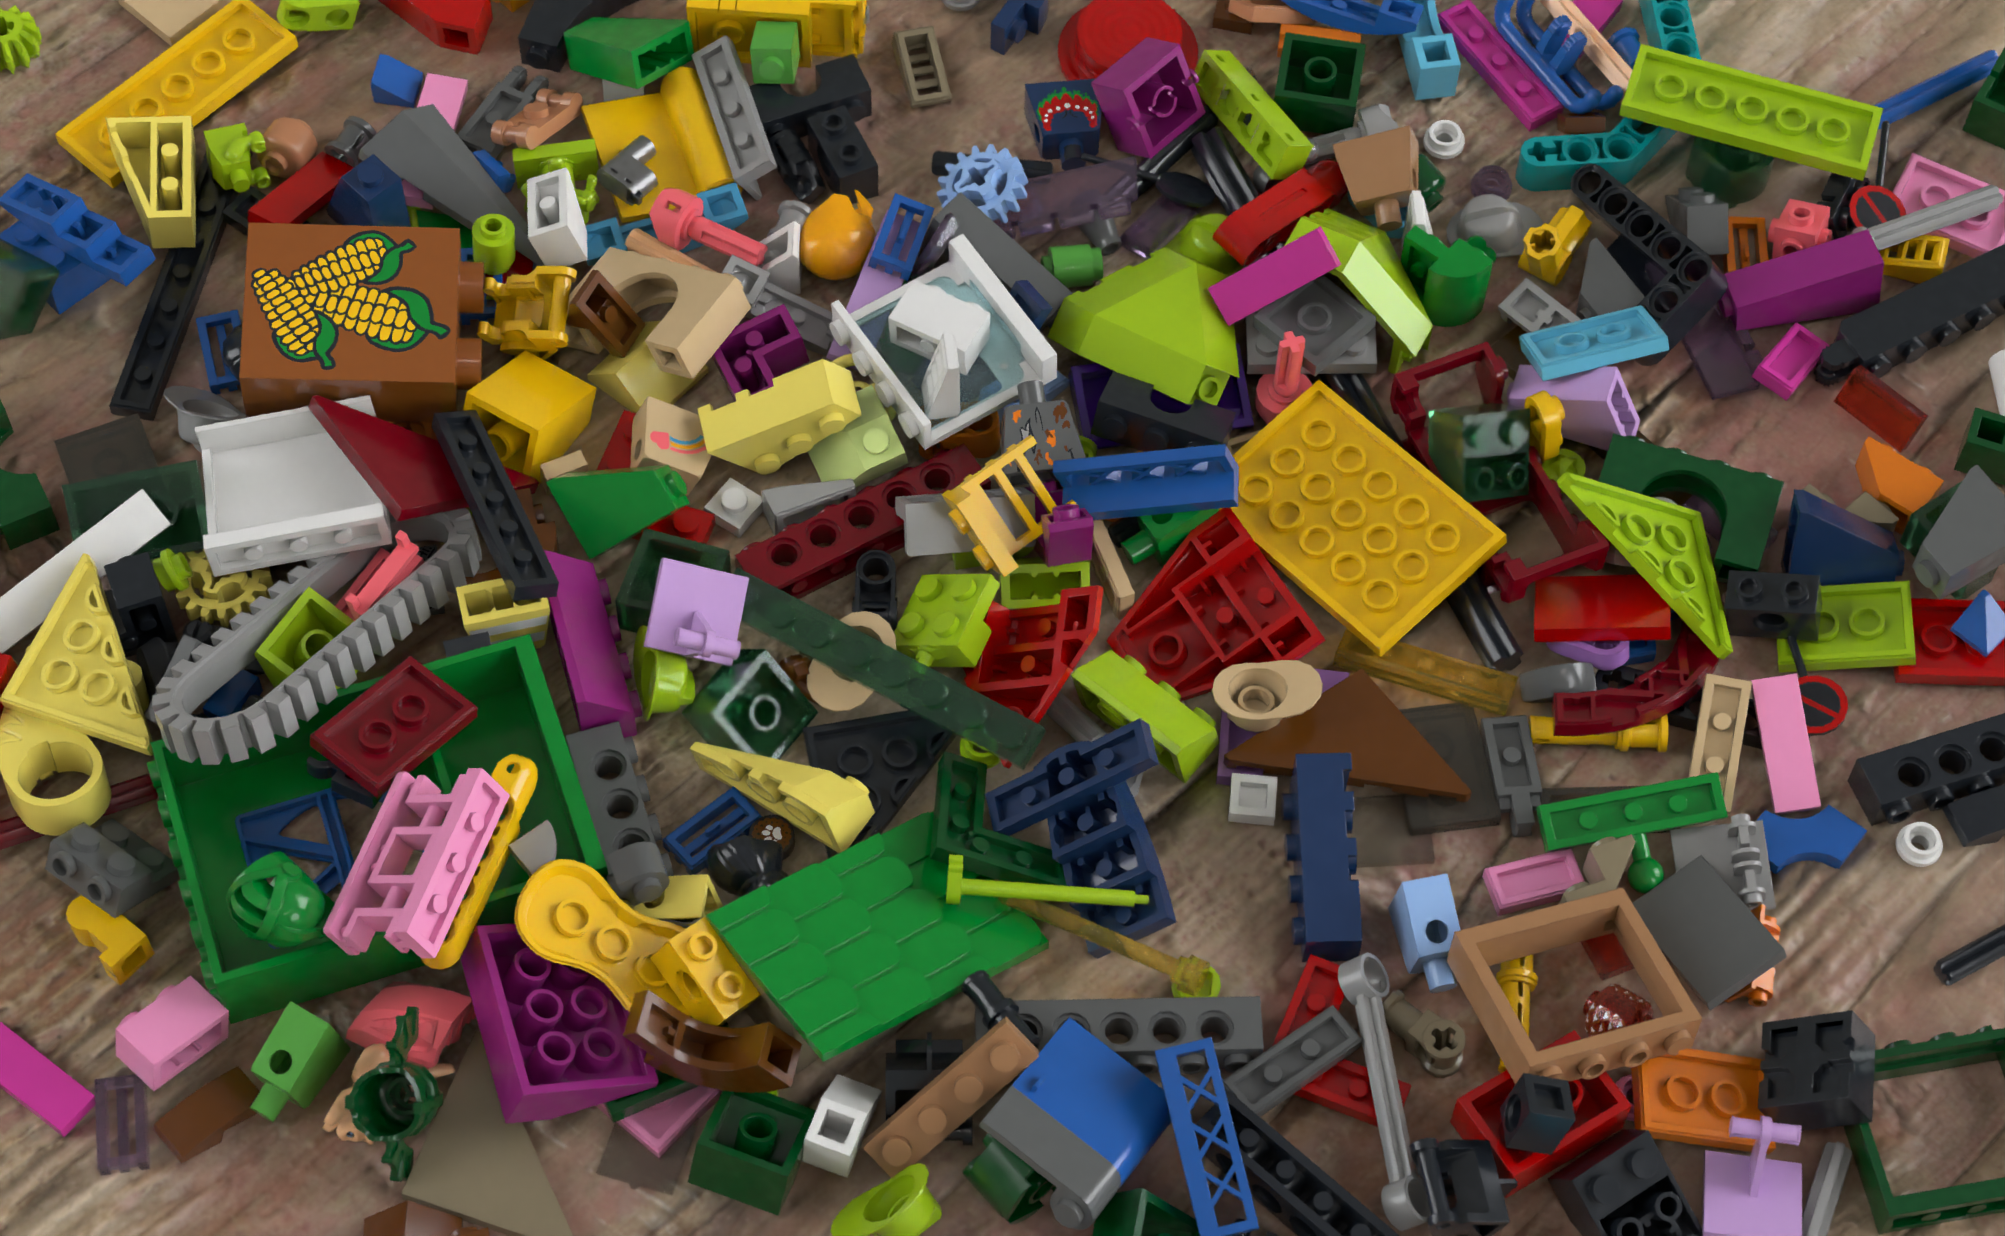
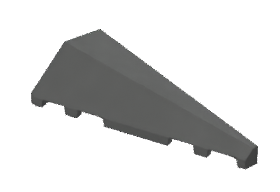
M434 104L402 110L360 149L358 157L362 161L374 154L401 178V181L406 180L424 193L423 200L472 230L474 222L483 215L500 214L506 216L515 227V250L533 262V270L536 266H545L528 239L527 222Z

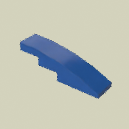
M27 173L0 197V206L34 232L95 271L125 286H128L156 260L150 246L123 235L115 221L88 210L80 196Z

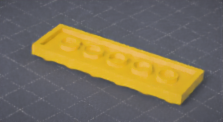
M232 0L55 133L58 144L111 188H115L124 179L111 150L106 118L191 116L194 127L298 48L297 38L252 1Z

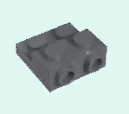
M113 818L94 829L83 822L51 840L45 866L48 872L113 918L120 916L179 880L178 870L175 868L171 858Z

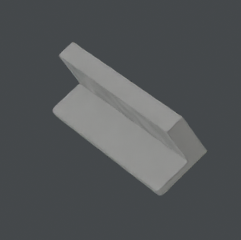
M724 35L692 54V58L733 178L755 200H759L763 196L757 179L777 168L734 42Z

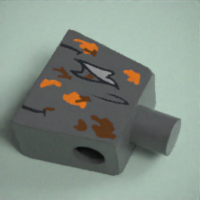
M1042 381L1022 382L1017 385L1020 404L1010 405L1004 409L1001 423V455L1008 451L1006 448L1012 444L1016 445L1029 435H1032L1037 444L1024 452V456L1041 482L1058 481L1053 474V461L1086 458L1068 403L1065 400L1046 402ZM1014 460L1002 468L1012 486L1029 484Z

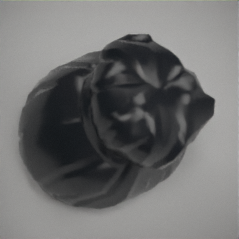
M742 835L726 843L713 845L707 851L706 868L719 888L739 898L763 885L768 887L788 876L782 870L783 848L776 841L761 840Z

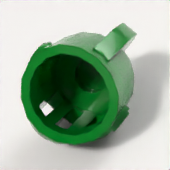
M282 851L272 852L249 865L233 881L226 897L229 912L236 925L249 938L257 941L264 940L274 947H296L315 938H324L326 935L323 932V928L335 904ZM274 877L271 883L265 878Z

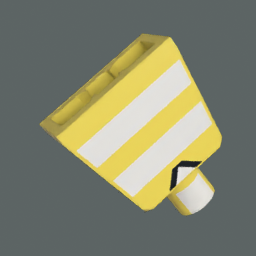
M502 578L456 587L464 629L468 636L488 632L492 645L530 634L535 649L545 645L550 616L547 598L513 601Z

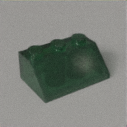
M192 460L62 485L73 541L143 489L172 525L133 555L148 552L150 559H156L160 557V552L167 548L171 549L175 554L204 549L203 535H208L204 475L201 461Z

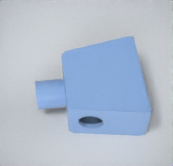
M1448 874L1402 882L1388 909L1409 974L1425 972L1430 993H1439L1453 989L1457 986V982L1446 960L1454 932L1460 931Z

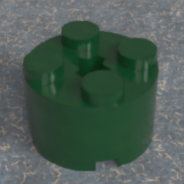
M987 1134L982 1141L987 1148L982 1154L968 1163L963 1170V1175L1001 1217L1005 1218L1010 1224H1017L1041 1209L1044 1204L1040 1199L1050 1190L1054 1192L1057 1187L990 1134Z

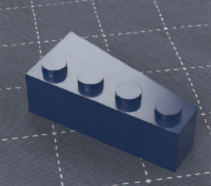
M1351 753L1296 754L1289 793L1281 794L1282 821H1290L1291 834H1285L1284 839L1286 862L1294 863L1295 874L1288 876L1289 903H1297L1298 917H1292L1293 945H1301L1302 962H1307L1310 954L1328 961H1349L1360 954L1363 939L1359 880H1351V875H1356L1357 840L1356 838H1347V834L1352 833L1353 812L1355 810L1354 791H1346L1349 772L1352 770Z

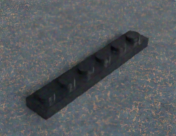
M477 411L434 413L432 429L512 600L556 597L559 581Z

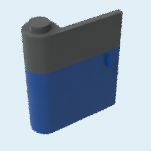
M1069 1017L1039 1052V1057L1022 1072L985 1116L979 1127L1055 1185L1057 1188L1050 1198V1206L1055 1218L1067 1228L1083 1230L1090 1227L1170 1125L1171 1119L1164 1090Z

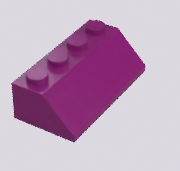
M544 550L559 581L557 596L547 598L550 607L549 617L579 730L584 731L619 721L624 738L637 735L635 718L643 716L637 690L628 692L625 680L632 678L626 652L618 654L615 642L622 641L616 615L607 616L605 605L612 604L606 578L597 579L594 565L591 562Z

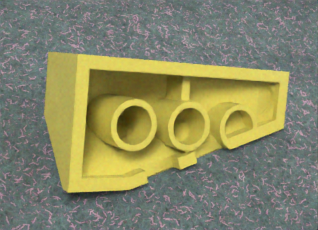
M696 741L690 747L700 769L732 788L734 786L744 796L772 813L784 817L792 825L838 853L849 848L875 813L868 796V788L852 776H847L846 779H843L829 770Z

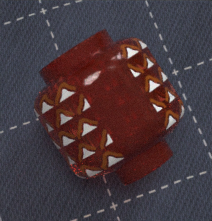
M1618 984L1609 985L1601 992L1598 990L1594 991L1588 997L1583 1007V1014L1586 1016L1585 1029L1589 1037L1655 1019L1653 1017L1652 1005L1647 999Z

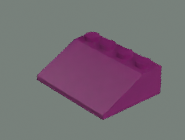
M515 923L475 927L460 959L505 1124L554 1119L657 1086L659 1082L655 1068L644 1062L646 1051L623 1036L629 1012L601 980L582 969L554 963L537 955L522 940Z

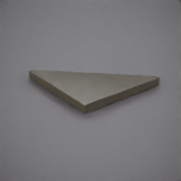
M475 1031L445 1096L443 1105L439 1109L401 1192L402 1198L405 1201L409 1200L461 1217L464 1221L485 1228L488 1227V1229L508 1236H573L523 1123L505 1124L480 1032Z

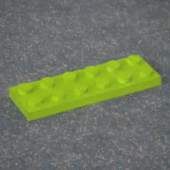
M1641 44L1619 115L1863 181L1883 108Z

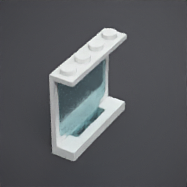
M964 234L948 241V262L914 279L926 285L938 286L948 295L964 302H974L990 313L991 337L967 375L960 373L961 413H959V417L927 418L924 411L921 385L931 360L890 342L888 317L911 282L850 314L839 300L831 303L833 322L829 323V327L834 339L840 346L846 344L852 352V359L859 373L864 377L870 376L875 383L876 393L883 405L894 408L904 433L910 439L915 437L924 450L1019 399L1018 384L1038 380L1042 381L1043 385L1057 378V353Z

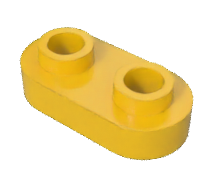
M1545 390L1526 397L1523 420L1524 438L1529 446H1534L1538 450L1542 462L1559 455L1560 445L1563 444L1561 420L1565 419L1564 408L1559 398L1555 395L1550 396Z

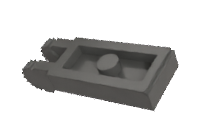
M519 65L512 68V71L508 73L505 79L496 84L457 134L471 153L485 149L496 159L505 146L492 142L491 128L496 120L508 121L522 111L525 105L533 103L541 88L548 89V78L541 75L536 76L524 92H521L520 89L527 80L528 71Z

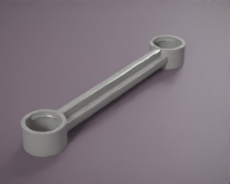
M1364 953L1339 966L1338 980L1346 998L1355 1005L1360 1035L1363 1040L1364 1056L1389 1178V1184L1385 1185L1381 1192L1383 1210L1390 1223L1396 1229L1406 1231L1426 1223L1427 1218L1431 1214L1423 1181L1416 1174L1415 1164L1410 1153V1139L1382 998L1389 992V978L1381 961L1371 953Z

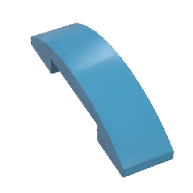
M736 182L696 194L703 201L702 217L731 230L749 219ZM616 217L586 225L587 265L594 266L609 247L628 251L625 241L634 228H639L657 238L651 218L619 226ZM692 239L684 249L678 251L685 253L701 247L703 244Z

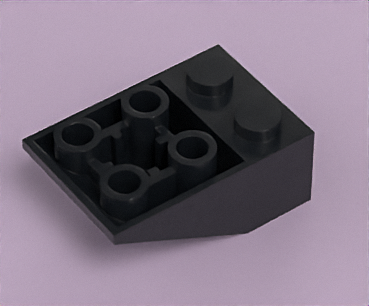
M1622 1129L1547 1179L1568 1218L1582 1236H1702V1227L1648 1130Z

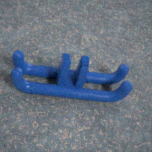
M1497 0L1494 8V20L1500 35L1571 113L1583 115L1594 109L1601 111L1611 109L1620 102L1624 93L1620 86L1613 85L1602 95L1598 89H1594L1574 66L1588 39L1582 32H1577L1570 35L1564 41L1568 30L1572 26V21L1566 15L1555 18L1544 32L1536 24L1532 16V6L1535 0H1518L1516 4L1517 22L1522 32L1535 45V48H1533L1511 22L1510 10L1515 0ZM1560 75L1567 81V83L1575 90V92H1576L1581 98L1577 97V96L1571 91V89H1570V88L1563 82V80L1559 77Z

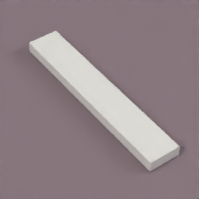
M143 489L0 597L1 654L7 652L43 624L83 553L90 555L101 579L107 575L104 565L114 563L122 557L133 555L172 525Z

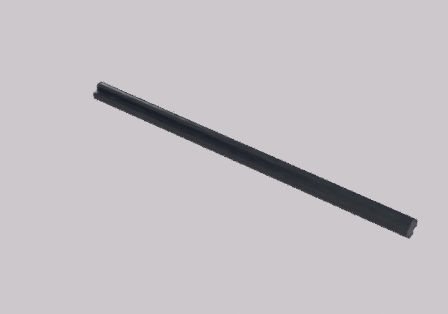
M1213 127L1208 133L1200 131L1192 138L1191 141L1194 146L1190 150L1228 216L1259 196L1220 128ZM1284 241L1283 243H1281L1280 245H1278L1277 247H1275L1259 259H1262L1263 257L1271 254L1272 252L1282 248L1283 246H1285L1286 241ZM1362 373L1318 374L1325 385L1407 452ZM1475 571L1447 596L1446 600L1489 675L1497 676L1504 670L1511 671L1522 662L1520 657L1524 653L1478 573Z

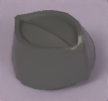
M1592 663L1559 664L1519 674L1522 700L1526 703H1551L1554 693H1577L1597 690Z

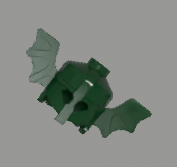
M410 1006L407 1007L404 1016H396L397 1028L395 1035L391 1041L386 1042V1049L389 1051V1061L378 1064L374 1069L359 1077L354 1083L351 1094L345 1096V1109L351 1112L353 1124L357 1130L364 1133L367 1139L371 1141L386 1142V1150L381 1158V1163L390 1166V1181L396 1182L407 1181L413 1168L414 1151L405 1144L404 1138L415 1136L423 1130L436 1116L438 1107L443 1105V1092L439 1091L437 1080L425 1066L407 1060L408 1053L418 1038L419 1007ZM415 1097L416 1101H411L410 1098Z

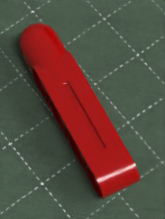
M1323 160L1309 169L1304 167L1230 214L1217 228L1212 239L1243 267L1250 265L1289 239L1301 217H1310L1312 213L1318 211L1323 213L1324 209H1332L1339 204L1348 188L1338 162Z

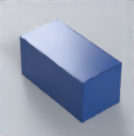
M244 669L241 670L210 697L203 707L204 714L209 718H215L240 712L250 695L260 696L263 692L259 677Z

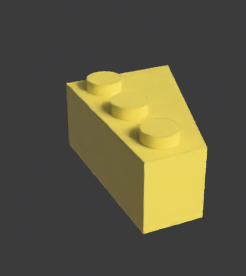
M191 116L106 118L112 153L152 248L196 247V145Z
M820 359L773 378V387L753 395L750 394L748 389L735 393V402L713 410L711 404L697 408L707 453L762 475L778 471L784 463L799 454L810 451L816 443L831 434L842 431L848 423L861 416L851 371L827 360Z

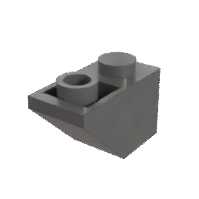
M1682 187L1678 189V195H1665V204L1671 225L1708 255L1729 254L1728 203L1716 198L1715 193L1704 192L1703 187Z

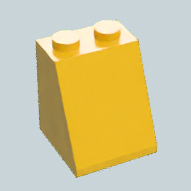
M525 350L468 390L463 411H477L503 466L536 478L540 485V465L562 457L590 423L597 388Z

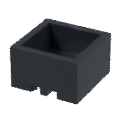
M1853 1010L1763 1022L1761 1048L1765 1051V1060L1760 1061V1070L1764 1073V1080L1759 1082L1758 1109L1766 1117H1772V1122L1801 1125V1131L1872 1123L1875 1034Z

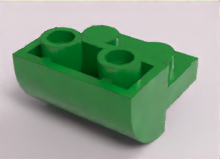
M1415 225L1405 235L1400 261L1432 325L1455 327L1470 322L1483 310L1493 260L1487 257L1481 249L1472 247L1461 238L1448 248L1438 237L1426 233Z

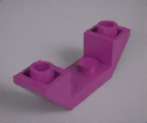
M1059 481L1042 482L1057 505L1052 508L1051 514L1047 512L1032 487H1024L1035 494V521L1037 524L1042 521L1043 534L1036 538L1034 550L1047 567L1091 560L1094 523L1093 517L1085 508L1079 509L1077 504L1062 505L1063 487Z

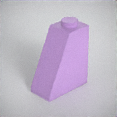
M1520 365L1514 382L1509 384L1507 401L1509 406L1513 408L1522 426L1526 397L1545 390L1550 396H1557L1564 408L1565 419L1561 420V435L1563 438L1608 451L1613 433L1622 436H1636L1640 419L1618 367H1599L1542 381L1532 365Z

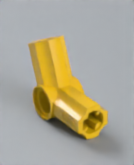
M1573 205L1567 208L1561 207L1549 224L1544 223L1536 228L1530 227L1523 238L1524 250L1520 256L1518 268L1556 287L1566 274L1573 254L1590 232L1592 222L1588 220L1585 212Z

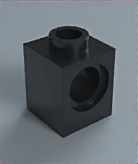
M1527 1073L1521 1075L1500 1107L1507 1148L1552 1155L1575 1121L1567 1080Z

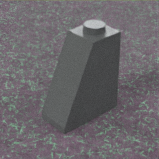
M1978 465L1972 467L1923 541L1912 565L1919 581L1925 587L1930 588L1939 599L1946 597L2005 563V495Z

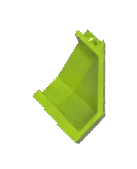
M1329 208L1324 209L1323 213L1318 211L1312 213L1310 217H1301L1285 245L1320 226L1322 227L1341 262L1340 266L1329 271V273L1340 278L1363 306L1376 316L1378 323L1394 339L1388 372L1396 374L1403 360L1410 362L1413 356H1417L1421 348L1428 350L1433 325L1386 232Z
M1163 247L1151 253V258L1134 267L1127 265L1100 279L1101 284L1083 293L1077 291L1063 299L1047 336L1048 338L1074 353L1117 373L1153 384V389L1187 405H1192L1194 400L1198 399L1217 406L1230 375L1240 378L1234 323L1230 326L1227 325L1208 290L1209 287L1229 276L1202 262Z

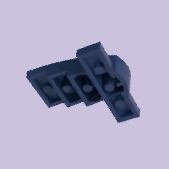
M1140 718L1092 742H1073L1059 747L1045 756L1034 767L1033 771L985 793L994 832L1011 836L1047 818L1053 860L1063 865L1067 886L1135 891V894L1149 895L1148 905L1135 904L1134 907L1069 902L1070 907L1080 912L1088 953L1097 959L1177 922L1155 848L1136 801L1125 781L1159 764L1150 726Z

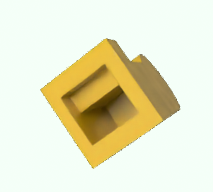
M82 895L75 898L68 906L66 912L67 921L75 937L81 944L88 947H96L102 953L99 959L107 975L118 985L121 986L155 954L147 935L122 914L113 918Z

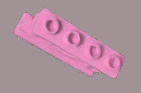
M468 768L466 774H460L451 794H440L441 790L425 775H418L415 780L408 772L397 773L323 928L324 934L348 955H359L360 952H366L375 932H386L384 938L401 953H408L411 949L420 958H436L510 796L483 768ZM424 850L413 875H402L413 851Z

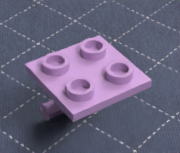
M664 557L661 558L644 647L732 666L733 660L738 658L741 648V642L737 641L749 578Z
M1731 1116L1729 1137L1734 1136L1756 1140L1750 1156L1705 1150L1702 1236H1802V1163L1766 1159L1767 1148L1770 1142L1799 1146L1801 1125L1772 1122V1117L1761 1116L1760 1120Z

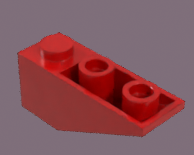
M378 0L439 47L475 55L479 54L493 20L490 0Z

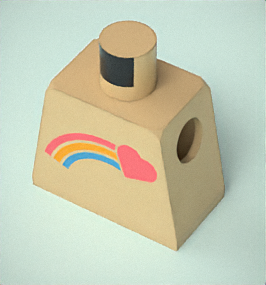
M648 396L633 418L630 468L669 465L671 470L676 471L684 480L687 487V494L685 495L688 496L702 477L712 456L707 453L699 415Z

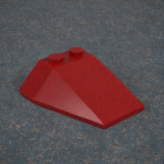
M1222 508L1191 530L1106 641L1121 658H1124L1125 655H1130L1142 664L1147 671L1145 676L1158 684L1162 680L1172 686L1181 695L1180 702L1212 692L1214 679L1222 670L1231 665L1278 660H1299L1326 640L1267 561L1232 509Z

